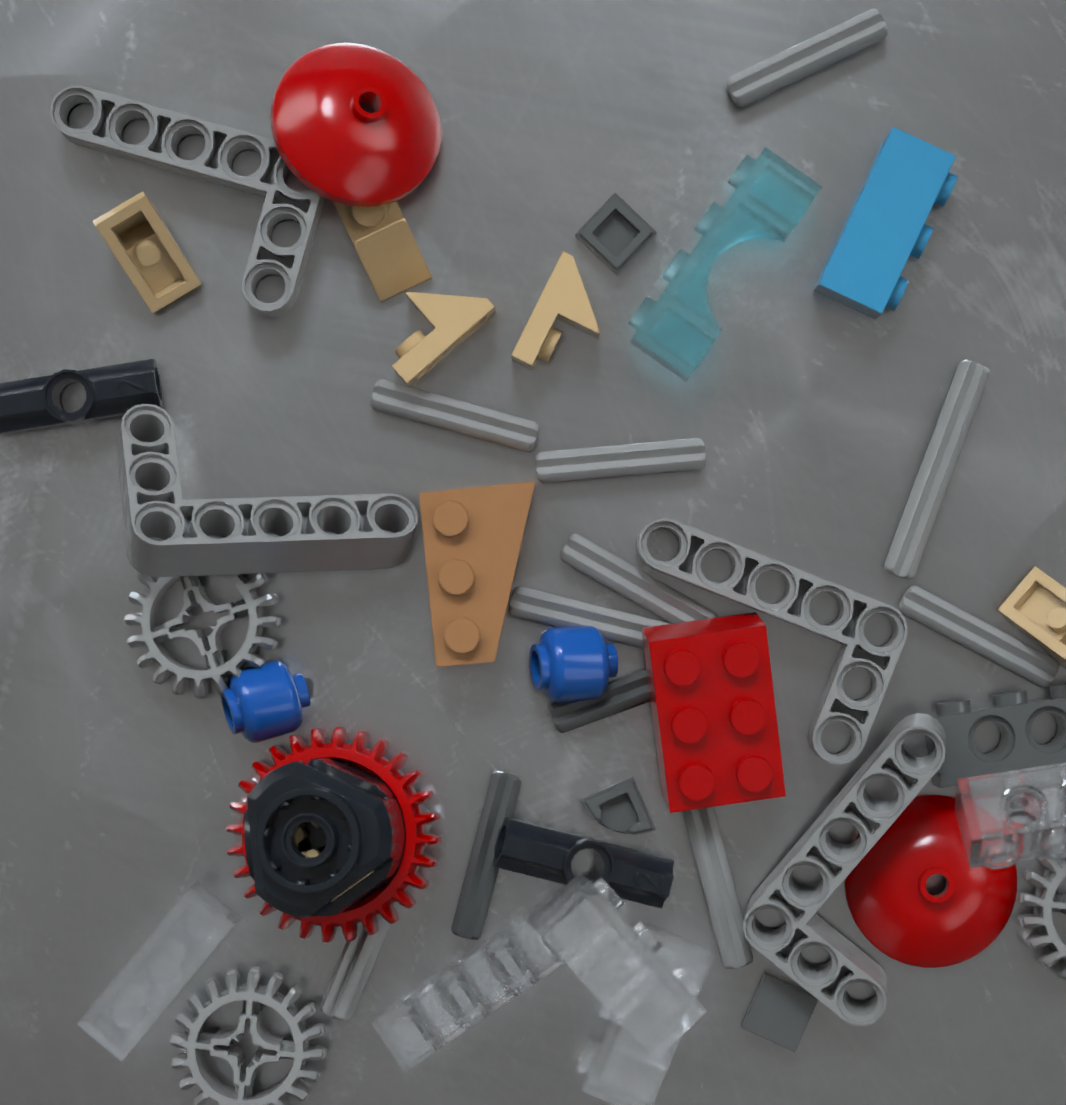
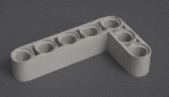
M82 85L67 86L55 94L50 104L52 122L70 142L78 146L264 197L265 201L242 278V291L249 304L258 313L266 317L284 315L294 307L299 296L326 198L311 189L300 192L294 191L287 186V176L290 169L281 158L274 139ZM80 103L93 105L94 115L87 126L80 129L68 127L67 115L72 107ZM136 118L147 120L150 128L146 139L135 145L123 142L122 130L125 124ZM189 134L203 136L205 138V149L199 157L193 160H183L178 157L177 145L184 136ZM253 149L261 154V164L253 174L240 176L232 171V161L240 151ZM285 219L298 222L301 226V235L295 244L289 247H279L272 243L271 232L278 222ZM269 274L283 277L285 291L280 299L272 303H263L257 300L255 294L256 285L261 278Z
M140 404L127 410L122 417L117 463L127 556L130 565L137 572L145 576L173 577L388 569L403 563L409 554L418 523V513L415 506L401 495L382 493L183 500L175 430L171 416L163 408L156 405ZM146 488H150V489H155V490H157V491H148V490H145V489H146ZM382 529L390 530V531H392V532H394V533L386 532V531H384V530H382ZM324 531L334 532L338 535L328 534ZM266 533L277 534V535H279V536H281V537L270 536V535H268V534H266ZM208 535H216L222 539L211 538ZM149 537H158V538H161V539H163V540H162V541H156V540L150 539Z
M656 519L643 527L638 535L636 547L642 562L651 569L841 644L811 720L807 738L813 753L828 763L842 765L856 759L865 746L907 638L908 627L902 613L889 604L674 519ZM655 529H669L677 536L679 550L673 559L665 562L659 561L648 552L647 540ZM710 550H722L731 558L733 565L732 573L728 579L721 583L711 582L702 573V558ZM768 570L780 574L786 585L783 598L775 604L763 602L756 594V580L760 574ZM820 592L830 593L839 604L838 616L829 625L818 624L810 614V602ZM876 613L888 617L893 628L889 641L883 646L878 647L870 644L864 635L865 622ZM861 667L871 677V690L864 698L852 700L847 697L843 690V678L852 668ZM841 721L850 730V743L840 753H828L822 746V731L831 722Z
M916 713L906 716L896 725L753 893L747 904L743 919L745 939L754 949L842 1020L854 1026L863 1027L871 1025L882 1017L886 1009L888 979L885 971L878 963L819 917L816 912L942 766L946 751L945 731L939 721L928 714ZM916 733L925 734L934 741L936 747L928 756L914 757L904 749V740ZM886 778L894 783L898 792L891 799L881 801L872 798L867 793L865 786L873 779ZM848 822L858 829L860 837L852 843L843 844L835 841L830 836L828 829L835 823ZM800 866H812L821 873L823 880L815 886H803L793 878L792 871ZM764 909H774L782 914L786 924L777 929H768L757 921L755 914ZM809 946H820L827 950L831 960L826 964L812 965L805 961L801 951ZM855 983H866L876 991V996L869 1001H856L848 995L846 989Z

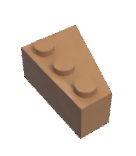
M535 481L419 493L436 668L496 661L534 493Z

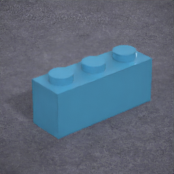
M892 127L882 143L813 291L875 320L883 313L885 307L895 311L909 282L908 279L900 276L909 256L917 259L920 258L934 228L925 224L933 204L941 207L945 205L958 178L957 175L949 172L956 156Z

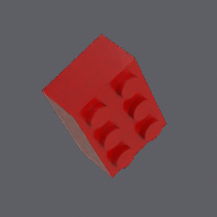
M753 612L641 628L661 790L669 812L674 813L786 797L767 629L758 614Z

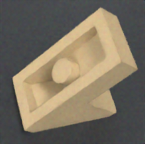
M144 191L93 220L95 227L152 314L201 285L196 272L171 235L160 212Z
M333 201L380 302H384L432 279L410 227L396 201L375 207H355Z
M562 251L511 355L512 361L530 370H533L538 358L547 363L549 362L563 331L554 328L557 319L597 339L600 336V331L574 257Z
M417 292L405 293L407 299L433 328L428 335H425L420 329L417 330L394 351L400 359L392 367L407 386L411 387L496 313L494 305L487 298Z
M1034 566L999 607L998 611L1006 620L1046 648L1052 657L1059 662L1060 666L1066 669V588Z

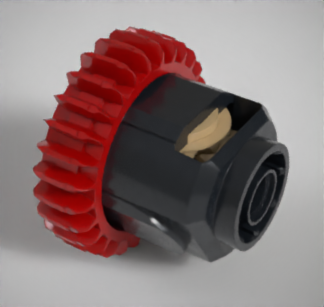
M335 727L331 743H327L321 728L311 730V746H306L305 741L300 735H291L288 739L292 753L287 754L278 745L270 747L268 751L275 764L271 767L262 761H255L251 767L261 778L259 782L241 780L238 784L249 795L247 796V801L231 802L230 809L244 815L243 822L228 825L226 831L235 835H242V844L228 849L227 854L237 857L244 856L246 864L233 872V876L235 878L249 876L253 878L255 883L244 893V897L248 899L259 896L265 901L259 911L260 915L266 916L276 910L283 912L278 923L279 929H287L296 919L301 921L299 929L300 938H309L317 925L321 926L322 941L329 943L333 941L337 927L341 926L345 941H353L357 937V923L360 922L367 934L373 935L379 932L376 915L380 914L389 924L397 922L399 916L393 904L398 902L405 908L410 909L415 906L416 901L407 889L410 886L418 889H426L429 886V881L419 874L418 870L420 867L431 868L437 866L438 860L428 854H424L425 846L441 843V836L426 833V825L439 820L440 813L423 812L421 804L430 800L434 793L432 790L416 793L413 785L423 776L422 771L416 770L404 775L400 769L404 766L408 755L402 752L390 760L385 758L390 744L386 739L379 740L370 750L367 748L368 732L363 730L356 733L352 744L347 743V733L344 727Z

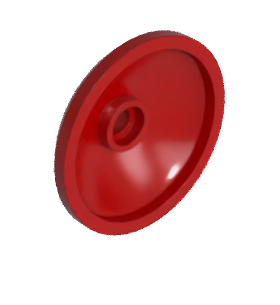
M337 43L316 48L304 54L289 67L279 82L273 96L270 114L271 130L281 158L290 171L304 185L331 201L355 207H375L398 201L414 191L431 171L439 153L441 125L438 110L429 90L407 65L380 49L354 43ZM359 102L371 105L375 113L364 111Z
M923 794L917 795L845 878L844 892L848 909L858 929L882 953L911 966L923 968L947 967L959 964L978 955L1002 932L1011 916L1016 900L1017 869L1014 855L1004 834L981 810L953 797ZM859 832L857 833V835H856V837L854 838L853 842L856 841V840L860 837V833H859ZM934 874H941L946 880L944 891L938 895H931L926 889L928 878Z

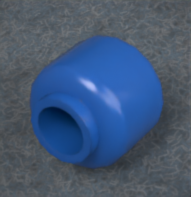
M568 626L547 629L541 635L539 643L533 644L530 649L529 669L534 688L537 691L543 690L546 697L554 703L595 700L605 693L609 678L617 676L618 656L613 643H606L600 630L594 626Z
M270 660L260 668L250 666L241 669L242 672L239 677H233L231 674L228 680V689L224 690L220 697L226 721L234 735L241 733L248 741L259 743L292 733L299 728L302 723V708L310 706L309 691L301 673L292 675L284 663L278 660Z

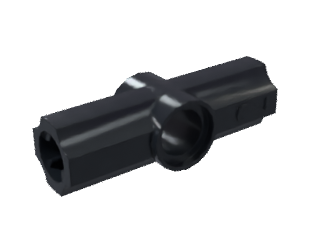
M147 359L79 371L64 369L55 372L53 375L0 383V435L64 424L83 425L96 419L124 415L127 410L140 404H152L163 408V392L156 360ZM80 382L86 391V401L78 411L66 413L60 405L62 389L70 383Z
M505 817L498 831L494 847L493 866L496 868L572 886L581 892H597L661 909L666 898L669 897L674 879V860L671 858L596 840L586 834H572ZM583 849H593L596 856V864L593 870L588 875L575 877L571 870V862L574 855Z

